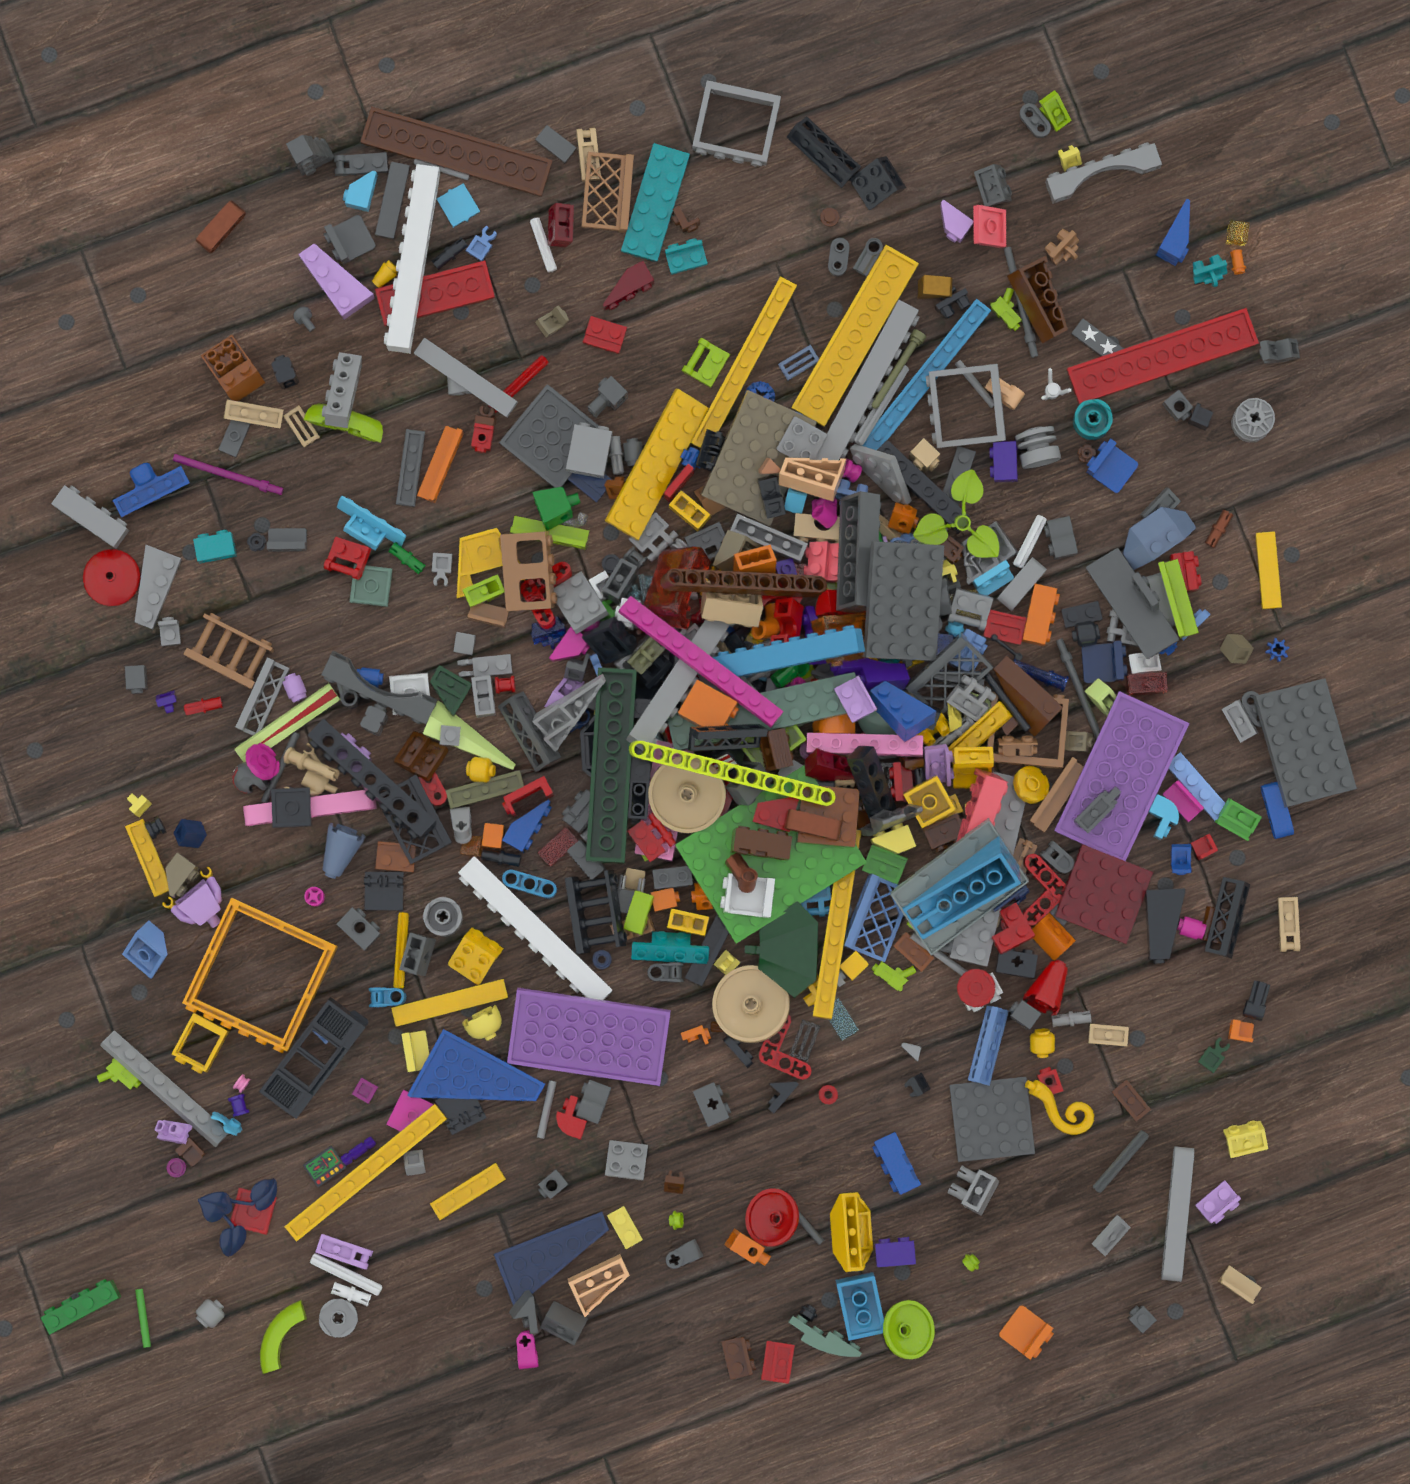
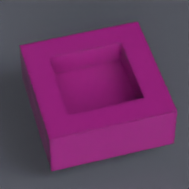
M361 1077L352 1095L369 1104L378 1086Z

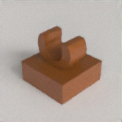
M617 476L615 480H607L604 484L610 499H617L625 484L623 481L624 477Z

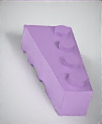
M313 244L299 254L300 259L344 320L375 299L372 292L317 245Z

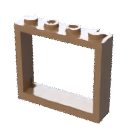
M997 695L996 698L990 702L991 708L997 703L998 699H1000ZM1053 695V698L1063 707L1061 711L1057 759L1002 756V754L993 753L994 763L1062 769L1069 699H1065L1064 695ZM994 734L987 739V747L994 746Z

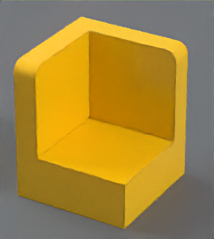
M855 951L840 965V969L852 981L868 966V963Z

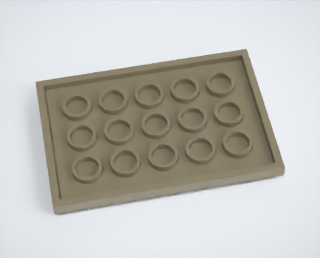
M747 390L721 447L719 456H717L715 466L711 470L700 495L771 526L774 517L769 519L766 517L758 479L776 474L779 482V473L760 474L758 470L766 458H770L780 469L785 458H790L777 451L776 448L793 417H797L814 427L817 421ZM779 485L780 493L783 497L788 487Z

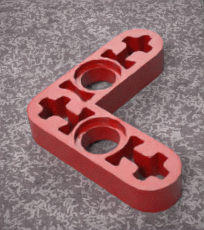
M559 562L552 566V573H555L557 577L556 584L553 587L571 578L572 570L568 563ZM564 569L566 573L562 574L560 570ZM543 578L528 579L521 584L520 591L526 602L545 601L542 595L546 592V585L541 583ZM530 587L532 592L529 593L527 588ZM550 608L531 610L541 628L550 629L554 626L556 619ZM543 612H545L547 618L549 619L548 622L544 621L541 615Z
M1028 854L1023 860V865L1045 889L1023 912L1027 920L1029 917L1027 913H1034L1036 909L1033 907L1036 905V908L1042 914L1040 915L1037 912L1034 915V921L1027 920L1029 925H1036L1060 902L1066 884L1040 856ZM1036 858L1035 864L1038 867H1041V865H1043L1044 867L1038 870L1037 873H1035L1034 871H1036L1037 868L1035 866H1029L1028 864L1030 863V861L1028 859ZM1043 871L1050 873L1051 877L1047 882L1041 880L1040 876ZM1056 879L1057 881L1054 884L1057 887L1062 886V894H1055L1056 889L1053 886L1048 887L1047 885ZM1043 898H1047L1050 901V906L1047 909H1043L1040 906V901Z
M788 1015V1023H785L781 1028L785 1029L784 1033L778 1032L781 1037L780 1041L774 1044L769 1039L765 1040L759 1052V1060L765 1065L804 1080L811 1075V1067L807 1063L779 1051L791 1024V1017ZM768 1043L771 1046L777 1047L776 1051L772 1049L770 1053L773 1056L772 1060L764 1061L762 1053H766L769 1048L765 1047V1044ZM782 1058L790 1060L791 1064L788 1069L780 1067L779 1062ZM794 1061L798 1062L796 1066L799 1068L806 1066L808 1074H804L801 1077L799 1076L800 1072L797 1070L791 1073L790 1070L793 1068Z

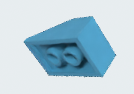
M874 1272L837 1279L836 1284L848 1340L882 1334L884 1317Z

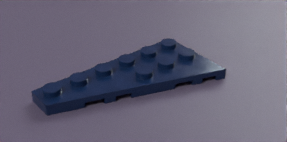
M603 1212L494 1254L513 1306L525 1290H530L533 1294L609 1230Z

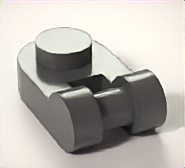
M1051 840L1048 848L1045 851L1042 850L1039 855L1058 872H1070L1074 866L1073 858ZM1054 851L1059 854L1055 860L1051 857Z

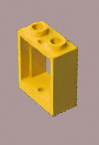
M193 1013L172 1052V1055L176 1056L174 1060L183 1065L186 1062L193 1065L191 1069L200 1074L203 1071L208 1072L230 1031ZM196 1023L220 1035L205 1065L181 1053Z

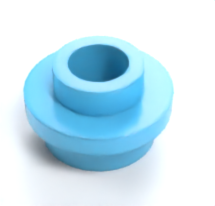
M955 621L953 623L948 622L945 630L950 636L957 637L961 632L964 634V625Z

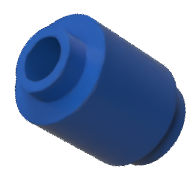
M364 667L357 669L359 674L378 688L379 685L383 684L384 674L380 673V669Z

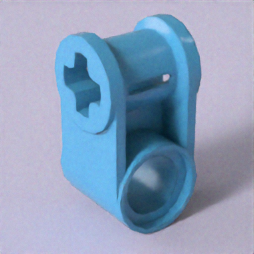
M369 988L371 992V1004H369V1007L400 1006L406 1001V993L402 989ZM398 991L401 993V1000L394 1002L392 995Z

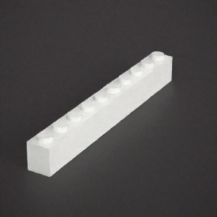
M417 164L416 170H412L411 181L414 183L413 188H409L408 199H411L410 206H406L405 217H408L407 224H403L402 235H405L404 242H400L399 253L402 255L401 260H397L396 264L398 278H394L393 282L395 296H391L390 300L392 314H389L387 318L389 332L385 333L384 344H386L388 351L411 354L440 179L439 167Z
M475 856L458 872L461 875L459 879L466 886L470 884L475 889L473 893L480 900L484 897L489 902L486 906L494 913L498 911L502 915L500 919L508 927L512 924L516 928L514 933L521 940L526 938L530 942L528 946L535 953L539 951L543 954L542 960L549 967L553 964L558 969L556 973L563 980L567 978L571 982L569 986L577 994L581 991L585 998L604 1000L613 991Z

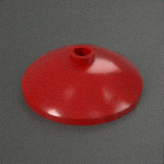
M107 549L95 554L87 562L83 572V583L86 592L94 601L105 606H119L128 602L134 597L140 586L141 575L136 561L129 554L117 549ZM108 573H113L112 579H107Z
M775 1188L766 1189L758 1193L751 1200L746 1211L747 1231L755 1242L763 1246L775 1247L787 1242L796 1231L799 1221V1210L794 1198L789 1193Z

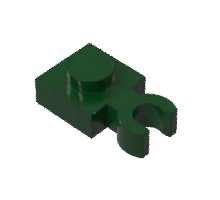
M1221 1037L1216 1039L1215 1048L1213 1049L1208 1046L1197 1061L1212 1073L1216 1071L1225 1058L1221 1053L1227 1051L1230 1047L1229 1043L1224 1048L1219 1046V1042L1222 1040Z

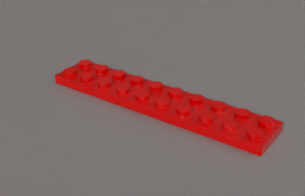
M1247 308L1069 367L1066 370L1080 405L1086 400L1099 399L1256 346L1259 342Z

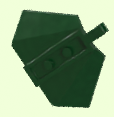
M798 901L784 911L786 912L785 914L759 930L760 946L745 945V954L760 955L758 969L794 998L817 980L818 922Z

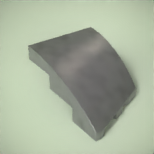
M997 521L988 527L993 529L999 541L998 557H976L967 548L968 538L961 543L964 547L962 552L964 553V566L966 567L968 585L1001 562L1009 560L1018 553Z
M909 804L904 808H897L893 812L883 809L870 817L871 823L861 828L862 835L872 836L909 820L923 811L922 806Z

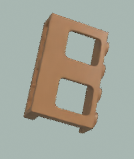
M549 531L501 534L506 611L554 608L555 604H557V593L554 592L553 587L556 584L555 573H552V565H554V555L551 554L550 546H553L552 535H549ZM541 540L543 562L520 564L517 556V542ZM543 578L546 585V600L522 602L520 581L522 579Z

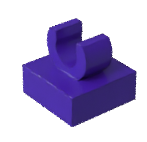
M175 690L156 695L157 706H164L166 714L174 712L173 703L177 702Z

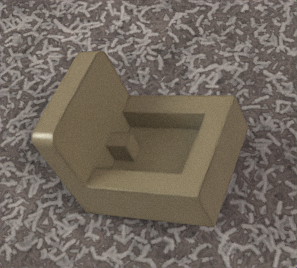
M558 305L535 323L547 338L564 328L569 319L566 312Z

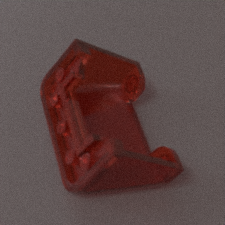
M692 546L664 550L658 556V564L642 605L671 627L688 629L690 619H686V611H690L688 601L692 592L665 590L661 586V578L674 568L708 570L711 561L703 548ZM669 576L670 581L675 583L674 579ZM687 577L688 581L693 584L692 580Z

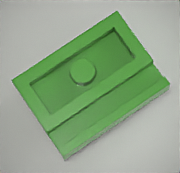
M1228 798L1215 823L1248 841L1249 836L1254 832L1262 817Z
M872 845L866 858L867 863L864 864L862 871L874 874L898 885L908 858Z

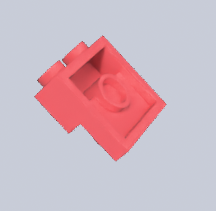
M828 541L810 542L809 547L805 551L808 565L804 567V575L822 576L827 583L837 582L839 543L830 544Z

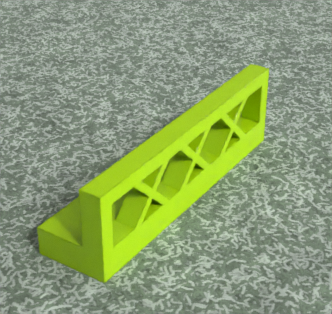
M514 516L513 525L510 529L512 534L546 531L542 521ZM558 525L548 530L549 535H552L553 544L586 550L589 530Z
M1178 559L1166 563L1164 561L1158 563L1179 637L1184 638L1198 634V628Z

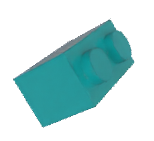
M221 530L216 532L217 535L209 536L208 533L197 535L198 538L193 539L197 562L201 564L237 557L233 534L227 530Z

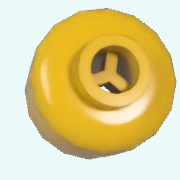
M474 757L471 761H468L466 766V774L474 782L487 783L496 773V766L493 765L489 758Z
M1035 1029V1032L1030 1035V1051L1037 1054L1038 1058H1047L1048 1054L1055 1051V1035L1049 1029Z

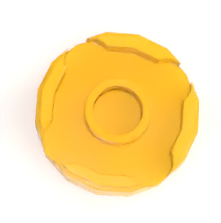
M1025 766L1018 770L1013 779L1016 794L1020 799L1029 804H1037L1047 796L1050 787L1046 775L1044 776L1041 773L1042 771L1034 766Z

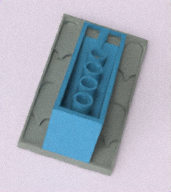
M988 818L965 834L959 841L944 850L938 857L916 871L914 875L895 887L890 893L932 956L1027 884L1029 879Z

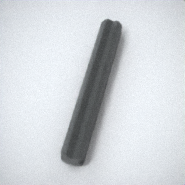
M1141 1130L1093 1185L1094 1190L1101 1193L1149 1138L1146 1132Z

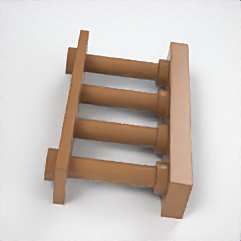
M204 613L203 618L208 620V623L196 646L192 650L186 648L184 655L252 690L256 683L253 681V675L266 650L271 653L274 652V649L271 647L272 643L264 639L258 641L220 622L221 618L213 613L207 615ZM218 625L226 630L213 655L207 658L202 655V650L214 626ZM233 633L241 637L242 640L230 664L224 667L219 664V658ZM249 642L259 646V649L247 672L242 676L236 673V667Z

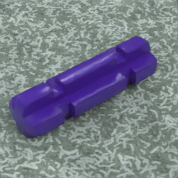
M368 1137L364 1140V1143L361 1142L351 1149L348 1154L345 1153L341 1156L342 1162L345 1165L353 1162V1159H357L367 1152V1149L374 1147L376 1142L372 1137Z

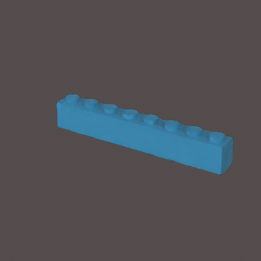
M851 625L843 627V631L836 632V629L826 630L824 635L818 636V633L807 634V638L800 639V636L789 638V642L782 643V640L772 641L770 646H765L764 644L753 645L751 650H747L745 647L735 649L736 653L729 654V651L719 652L717 657L712 658L736 676L742 677L865 652L862 630Z

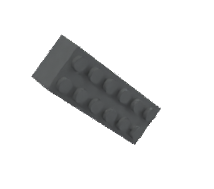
M860 491L840 498L836 611L854 614L866 611L871 541H880V494Z

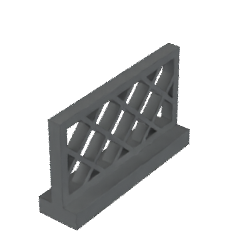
M961 632L937 654L935 661H930L908 682L906 689L913 693L921 702L932 706L933 700H944V707L940 710L944 714L948 710V704H946L947 687L959 685L964 688L966 684H960V674L972 675L973 678L974 675H978L975 678L978 682L993 668V665ZM967 646L972 651V658H961V650ZM958 661V671H947V663ZM961 661H972V671H960ZM974 662H983L987 667L983 671H974ZM936 674H945L944 684L933 683V677ZM947 674H958V684H947ZM922 687H931V696H922L918 690ZM933 687H944V697H933Z

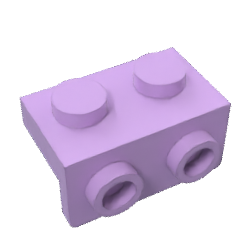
M946 744L924 747L925 781L937 774L941 782H946L947 786H951V779H954L953 768H950V762H953V753L948 750Z

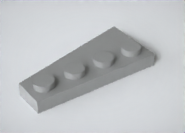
M145 546L135 623L152 630L154 629L182 561L181 558L151 546Z

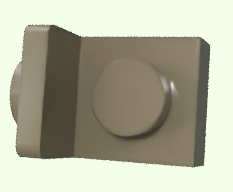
M1066 731L1065 751L1091 752L1095 744L1094 734Z

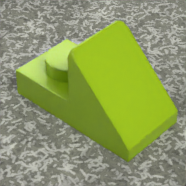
M1055 90L1039 101L1042 106L1040 108L1041 113L1056 132L1072 121L1059 94Z
M498 574L462 590L470 608L485 601L490 602L505 593Z

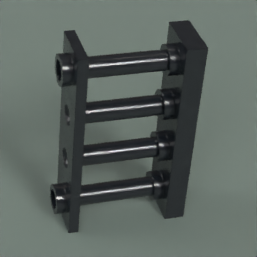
M605 870V877L593 880L580 881L578 877L565 878L577 954L590 953L591 946L615 942L616 947L626 946L627 934L623 929L616 886L618 884V877L614 870ZM606 885L608 896L589 900L582 899V889ZM609 904L611 915L592 919L585 918V908ZM612 923L614 934L596 938L588 937V927Z

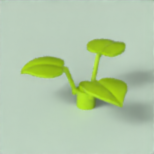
M974 470L965 471L955 479L951 487L953 499L962 501V515H958L954 523L944 525V519L940 515L935 513L927 514L919 521L913 536L921 543L939 545L948 538V532L945 528L956 527L961 531L968 530L973 534L967 540V548L972 555L980 558L998 557L999 541L993 529L981 525L975 532L970 527L971 521L966 516L965 503L973 504L978 502L983 495V485Z

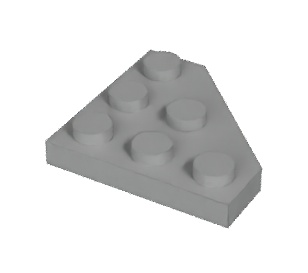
M857 444L850 448L854 462L862 466V470L893 501L908 505L912 501L895 456Z

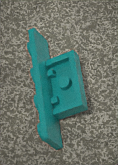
M652 932V943H632L631 959L707 964L709 960V946L690 945L691 934Z

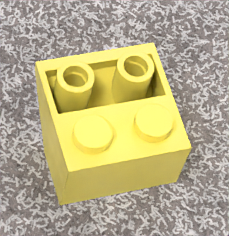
M903 823L893 826L890 832L885 833L884 830L873 835L874 838L870 840L871 844L895 854H900L916 847L909 826H903Z

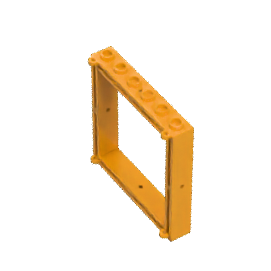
M231 898L182 1003L186 1005L185 1009L196 1013L197 1010L203 1012L204 1018L211 1021L214 1018L220 1020V1025L231 1029L232 1026L239 1029L238 1033L243 1036L249 1037L250 1034L256 1037L255 1041L266 1045L267 1042L274 1045L273 1049L280 1053H284V1051L289 1052L338 946ZM238 911L324 950L283 1039L197 999Z

